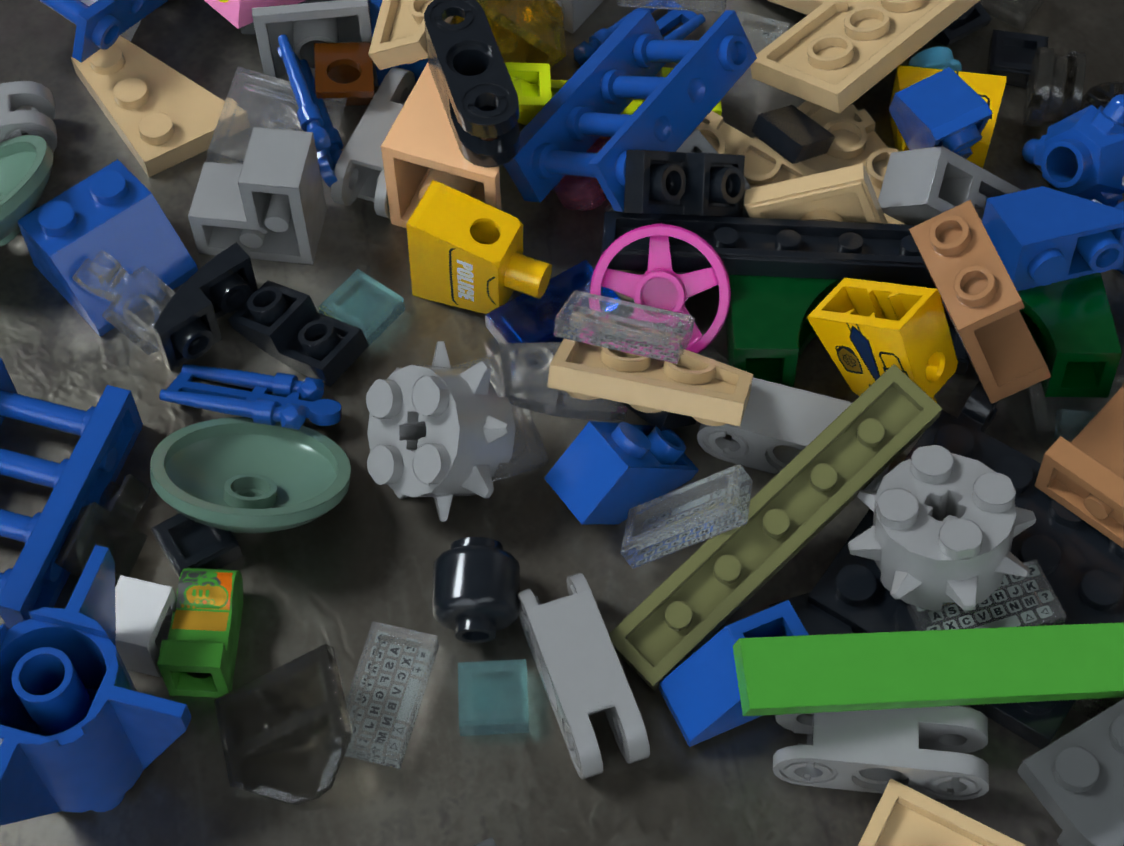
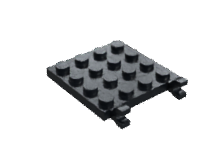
M979 381L958 418L942 410L940 417L924 431L905 460L911 459L913 452L918 447L939 445L945 447L950 453L978 460L995 472L1009 477L1016 491L1015 507L1031 510L1036 517L1035 524L1013 538L1011 553L1027 567L1036 565L1040 575L1030 578L1027 576L1024 580L1012 582L1009 574H1005L1009 584L999 587L996 591L1004 590L1008 598L1007 600L995 602L992 595H990L991 605L979 607L976 604V609L969 612H964L957 605L960 614L953 617L947 616L944 607L956 603H946L942 605L941 611L944 619L932 622L928 615L930 610L919 612L916 606L905 603L901 599H894L890 595V591L884 587L880 580L881 571L874 560L850 554L848 542L873 526L874 512L869 509L813 588L807 601L850 626L853 633L926 631L927 627L937 624L941 630H945L943 622L953 619L956 621L959 629H973L1014 615L1018 617L1021 623L1017 627L1122 623L1124 621V548L1035 487L1041 463L984 433L996 416L998 409L995 406L999 401L991 404ZM1035 580L1039 590L1027 593L1023 583ZM1019 585L1023 595L1012 598L1007 588ZM1050 590L1054 600L1042 603L1037 594ZM1034 595L1038 605L1026 608L1022 598ZM1018 600L1022 610L1010 613L1006 603ZM1003 605L1007 614L995 618L990 608ZM1048 605L1053 615L1040 618L1036 609ZM987 610L991 619L979 623L974 613ZM1032 610L1037 620L1024 623L1020 614ZM971 615L975 624L963 628L958 618ZM1076 700L968 706L982 712L988 718L1038 748L1043 749L1050 744Z

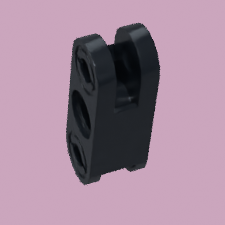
M434 0L427 6L424 12L428 64L460 152L466 160L477 166L498 167L506 164L517 155L520 148V132L517 122L519 119V102L517 92L485 12L476 0ZM451 16H460L465 19L458 24H449L444 21ZM495 137H498L497 139H495V140H493V141H485V140H482V139H481V138H495Z

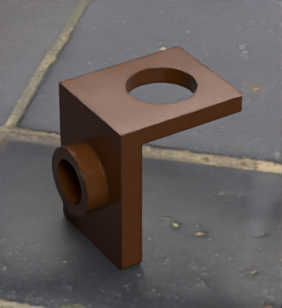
M371 42L314 43L316 98L323 99L326 106H362L370 104L374 97L373 61L368 55Z

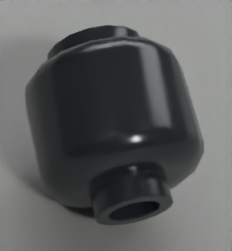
M485 537L462 538L454 541L450 545V550L444 551L435 560L433 565V617L443 627L454 630L455 637L458 640L469 643H483L494 640L496 638V631L509 627L518 619L520 600L517 593L520 591L519 562L510 552L503 550V545L499 541Z

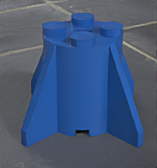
M94 546L66 608L43 607L29 611L31 619L19 622L10 629L7 628L5 623L0 626V826L61 811L83 813L89 810L106 812L114 809L122 802L125 793L134 786L144 769L187 730L192 718L187 704L137 692L116 648L115 561L110 549L107 547Z

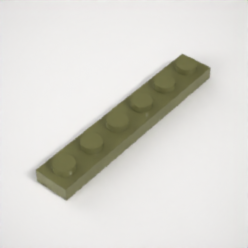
M893 364L740 509L738 515L731 517L729 520L732 521L729 528L722 531L719 529L609 633L616 653L654 691L665 677L688 659L854 500L859 491L864 490L940 417L943 408ZM746 514L744 522L734 525L736 517Z

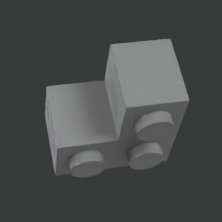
M253 127L243 164L204 162L188 214L198 254L218 255L237 242L251 259L314 264L327 208L313 132Z

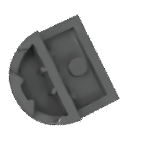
M1124 699L1023 760L1017 771L1063 830L1057 839L1060 846H1124Z

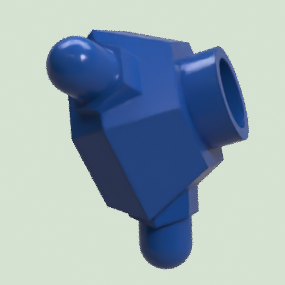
M1124 94L1113 97L1105 108L1100 105L1097 109L1095 106L1090 105L1049 126L1046 135H1043L1040 139H1031L1024 144L1022 148L1024 160L1029 164L1035 165L1042 172L1043 179L1054 189L1088 200L1095 199L1102 204L1115 207L1121 203V199H1123L1122 194L1124 193V186H1122V178L1124 176Z

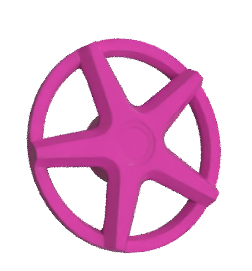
M656 223L638 227L623 234L604 251L592 275L590 302L593 316L606 320L604 325H597L609 327L610 329L607 333L612 334L611 331L613 329L607 326L608 321L603 312L601 286L634 300L636 308L626 325L649 330L657 321H665L687 345L685 349L697 354L714 341L728 316L731 287L729 275L722 259L706 240L696 233L679 226ZM669 236L683 240L697 248L707 258L712 267L684 274H676L672 269ZM650 237L648 268L644 274L637 275L607 268L614 256L625 246L636 240ZM719 285L717 314L710 328L702 335L686 309L685 302L689 297Z

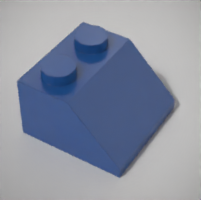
M118 159L17 221L34 266L100 337L185 283L198 271L195 261L153 194Z

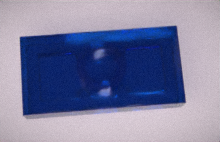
M587 260L551 278L544 295L540 299L522 294L485 314L486 328L519 368L559 347L565 337L558 335L561 330L568 332L572 324H567L566 322L569 319L574 320L579 311L593 316L590 302V286L595 269ZM601 286L602 308L606 319H609L620 312L621 299L613 290Z

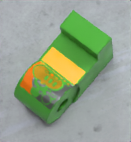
M184 568L178 582L176 611L172 613L168 639H162L157 663L170 696L231 698L243 610L244 591L240 570ZM186 672L211 673L212 676L207 678H194L188 675Z

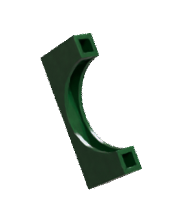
M1101 273L1017 291L1024 304V308L1019 311L1051 374L1050 378L1040 382L1045 397L1108 398L1122 356V350ZM729 275L731 300L726 318L728 365L752 373L754 378L794 387L798 360L806 346L817 335L807 316L842 280ZM886 282L936 289L934 284Z

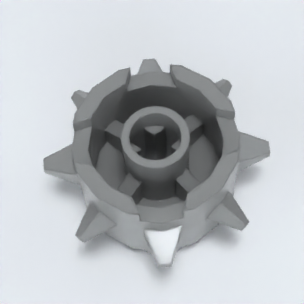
M438 341L432 366L409 365L403 368L397 367L387 379L375 380L366 395V405L370 413L367 430L370 448L367 459L368 473L376 484L388 485L399 499H404L408 496L413 498L434 497L440 521H447L453 496L477 494L483 498H489L494 491L492 477L499 463H509L513 454L516 429L512 405L508 397H498L492 383H490L492 367L487 361H481L471 368L453 367L450 365L444 341Z
M930 445L918 447L913 452L911 459L902 461L883 477L877 492L859 491L857 497L874 512L873 526L849 541L848 548L851 555L875 561L881 571L880 580L884 587L890 591V595L894 599H901L905 603L930 611H942L943 603L955 602L964 611L975 609L976 604L984 602L1001 586L1005 574L1021 577L1029 575L1031 570L1011 553V546L1015 536L1036 523V517L1031 510L1015 507L1016 491L1009 477L995 472L978 460L950 453L943 446Z

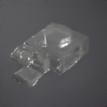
M103 250L96 255L93 261L89 258L85 259L72 278L87 292L111 302L102 314V317L147 355L159 351L160 348L153 327L161 312L176 292L146 266L133 271L130 275L113 256Z

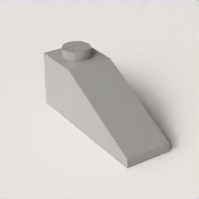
M937 146L892 152L878 201L883 213L906 225H918L971 200L982 221L987 198L1022 190L949 149Z

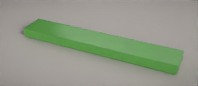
M1124 622L739 638L733 645L743 716L1124 697Z

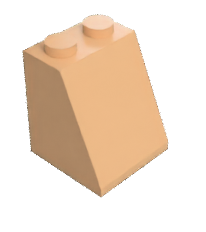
M427 62L381 145L391 224L406 228V223L432 180L441 182L501 210L499 166L482 167L474 165L466 160L460 152ZM495 137V138H481V139H482V140H485V141H493V140L497 139V137Z

